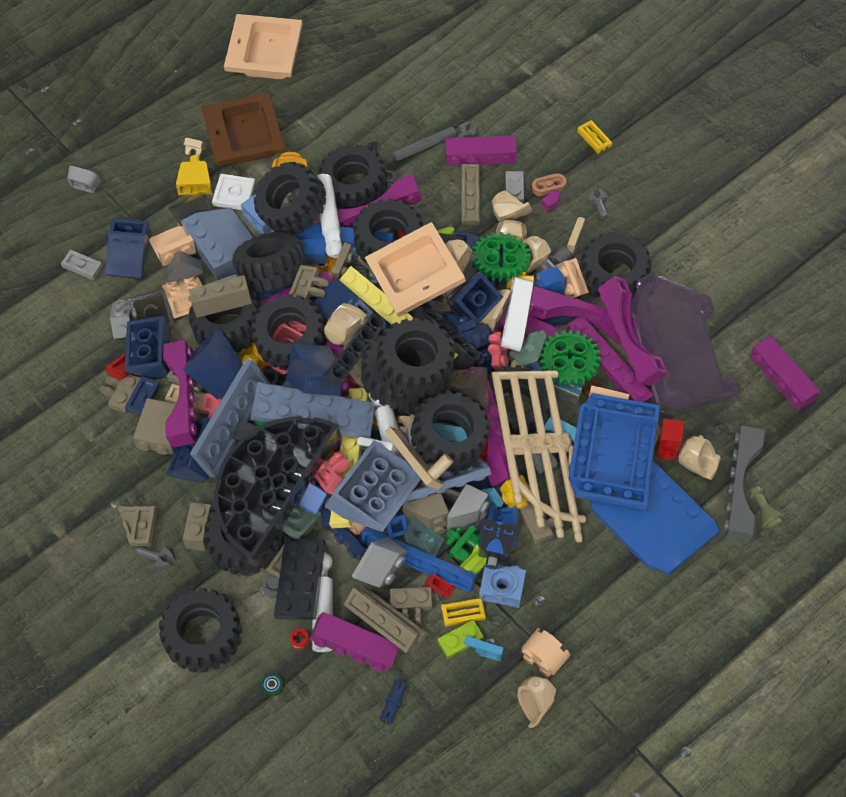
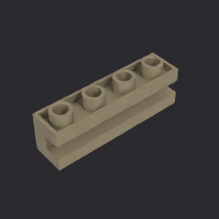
M361 586L360 589L353 587L344 603L348 609L405 653L418 651L428 634L366 586Z

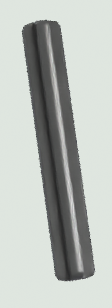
M449 127L394 151L393 156L396 161H399L443 142L445 138L456 136V131L454 127Z

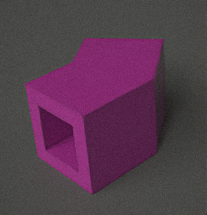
M550 190L548 195L542 198L541 206L547 213L557 207L560 200V192Z

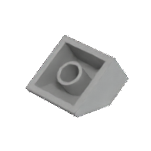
M466 484L447 516V530L452 529L455 531L459 527L462 531H465L471 525L475 528L478 527L480 519H486L488 513V494Z
M389 537L371 542L352 577L377 587L390 585L396 576L394 574L395 571L405 562L404 556L407 550Z

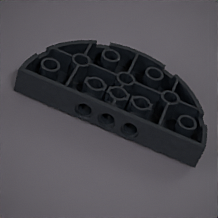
M296 416L277 419L257 427L256 431L247 437L244 436L227 454L217 475V483L214 490L215 511L222 531L231 547L252 566L257 567L309 483L341 436L338 424L315 417L310 419ZM298 423L307 424L308 426L304 429L298 428ZM317 427H320L324 432L319 431Z

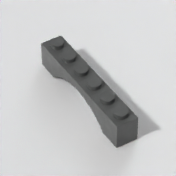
M741 425L739 432H735L733 443L736 444V449H733L731 460L734 461V466H731L729 478H732V484L729 483L727 495H730V501H727L725 513H728V519L724 520L723 531H726L725 539L750 543L752 539L755 516L745 499L743 477L746 468L759 456L762 450L764 429Z

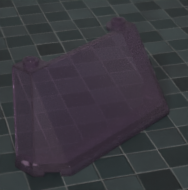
M651 272L638 280L636 285L638 289L634 299H631L630 306L636 335L645 349L662 358L668 371L666 376L651 385L655 402L673 410L682 411L725 402L740 394L738 383L734 379L729 378L723 381L705 324V320L712 315L714 310L711 297L660 276L655 272Z

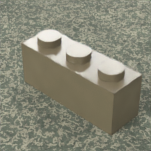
M244 275L189 289L191 302L197 318L252 304Z

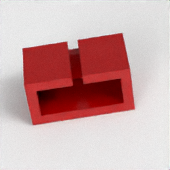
M663 420L658 438L657 458H662L666 461L676 460L682 443L683 421Z

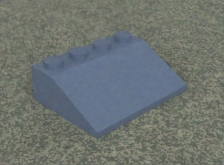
M232 208L197 212L181 220L183 230L187 236L191 235L196 251L216 280L236 273L232 262L234 251L246 240H251L252 236Z
M373 440L332 493L326 507L344 519L383 532L421 478L410 464Z

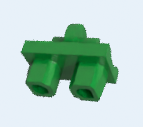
M473 525L467 529L462 537L460 536L462 529L459 527L455 531L452 529L447 530L448 540L446 544L451 546L453 542L456 543L446 555L448 559L455 558L463 563L470 555L462 547L463 544L467 543L473 549L476 547L478 535L474 532L476 528Z

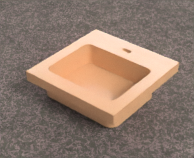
M237 14L224 70L244 73L246 76L272 79L291 77L303 26L302 20Z
M432 222L365 257L398 317L466 282L463 273Z

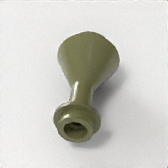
M756 487L750 491V498H755L761 507L762 527L768 528L769 531L776 530L784 524L782 521L784 515L768 505L762 495L765 490L761 489V487Z

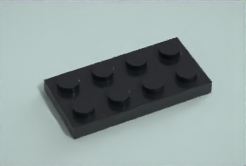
M285 539L274 617L276 619L316 620L326 545L324 539Z

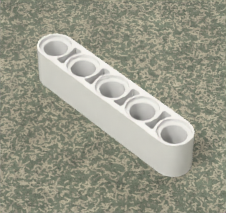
M514 278L501 347L515 351L521 350L533 287L532 281Z

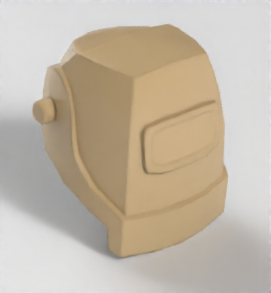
M506 191L498 193L492 199L493 212L499 222L516 220L532 212L528 202L523 204Z
M504 220L499 222L496 229L497 236L502 232L503 236L510 233L511 238L516 235L517 240L523 239L524 241L527 237L526 226L519 221Z
M531 236L522 243H527V248L530 249L531 254L530 266L527 267L526 275L538 269L551 254V249L547 242L538 236Z
M462 240L448 241L445 245L463 273L469 262L472 249Z
M343 303L329 318L324 327V333L333 344L345 346L358 327L364 322L367 315L356 306Z
M699 435V437L692 436V438L684 442L678 459L679 463L688 470L699 474L703 478L712 480L718 469L721 457L715 454L710 441Z
M536 676L527 678L518 689V700L530 721L529 728L538 725L554 701L556 688L546 678Z

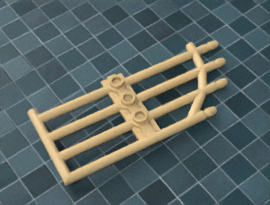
M556 370L492 372L516 505L522 504V495L520 494L522 493L534 507L538 528L544 527V512L553 517L558 538L564 537V529L562 528V520L572 522L576 543L582 542L583 537L580 523H585L586 517L585 515H578L575 495L568 479L570 469L566 452H569L572 444L568 433H563L552 379L558 377V372ZM510 379L520 435H511L501 380ZM518 379H528L538 434H528ZM535 379H545L555 433H545ZM549 453H559L570 514L560 512ZM532 454L542 455L551 507L540 501ZM515 455H524L530 490L518 478Z

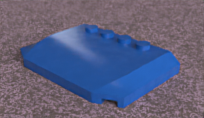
M594 393L590 395L588 401L583 403L579 410L568 477L575 497L646 510L660 405Z
M653 460L646 510L589 500L591 511L647 568L652 570L654 568L665 572V575H670L718 535L720 531L715 521Z

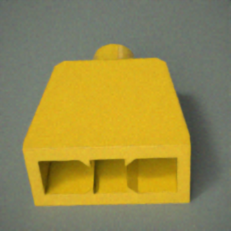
M193 155L190 157V162L181 163L176 181L178 195L212 194L207 164L205 161H200L199 156Z

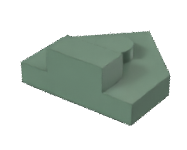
M543 330L530 333L523 340L521 350H512L508 355L522 366L538 361L546 339V333Z
M298 503L282 526V531L294 539H304L314 529L315 523L321 518V512L317 514L307 512Z

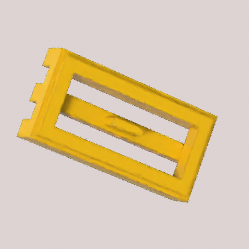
M592 120L578 127L577 132L597 154L601 150H606V147L612 146L610 139Z
M482 598L441 605L445 626L468 623L472 620L480 621L486 618ZM479 605L478 608L464 609L447 613V610Z

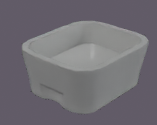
M69 166L67 181L70 183V186L82 191L95 193L101 184L99 176L92 171Z

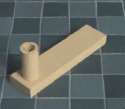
M389 426L384 431L426 486L438 491L443 485L438 478L453 463V460L444 454L429 468L402 432Z

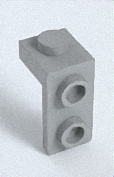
M118 300L112 303L110 322L114 339L126 337L127 322L130 321L131 301Z

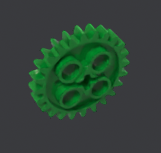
M493 232L492 237L486 234V239L480 237V242L476 241L475 246L472 247V254H475L474 269H479L482 274L485 273L486 278L492 276V281L495 278H498L500 282L502 278L509 281V277L514 279L516 275L522 276L523 272H527V267L530 266L531 261L530 249L527 248V243L522 244L523 239L517 240L516 235L511 238L510 233L503 236V233L500 232V235L497 236ZM500 246H503L502 268L499 267Z
M563 329L562 335L555 332L554 338L548 336V342L544 341L538 359L540 360L539 367H542L541 371L556 370L558 377L552 379L553 384L559 381V387L563 383H566L567 388L572 383L575 388H577L578 382L585 385V379L591 381L592 376H596V370H599V363L601 362V357H599L600 350H597V344H592L593 338L587 340L586 333L580 336L579 330L576 334H573L572 329L569 330V334H566ZM557 348H562L564 350L558 351ZM556 365H562L563 367L558 368ZM576 366H581L582 369H577V368H575V367H576Z

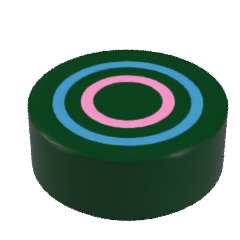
M276 674L266 675L261 682L263 692L267 696L278 695L283 689L282 679Z

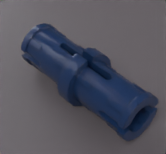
M395 680L390 696L386 697V705L379 718L384 723L387 715H389L386 723L388 725H392L396 711L402 705L401 699L408 686L402 682L400 689H398L400 680Z

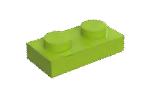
M474 620L437 639L447 659L469 648V646L464 644L466 636L481 641L484 640V636Z

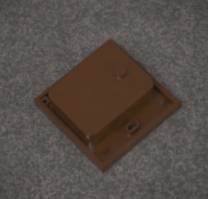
M269 92L201 107L216 166L229 163L241 164L272 157L276 153L285 151Z

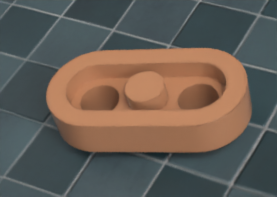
M558 173L537 178L532 182V192L537 196L548 195L550 190L560 192L566 187V178Z

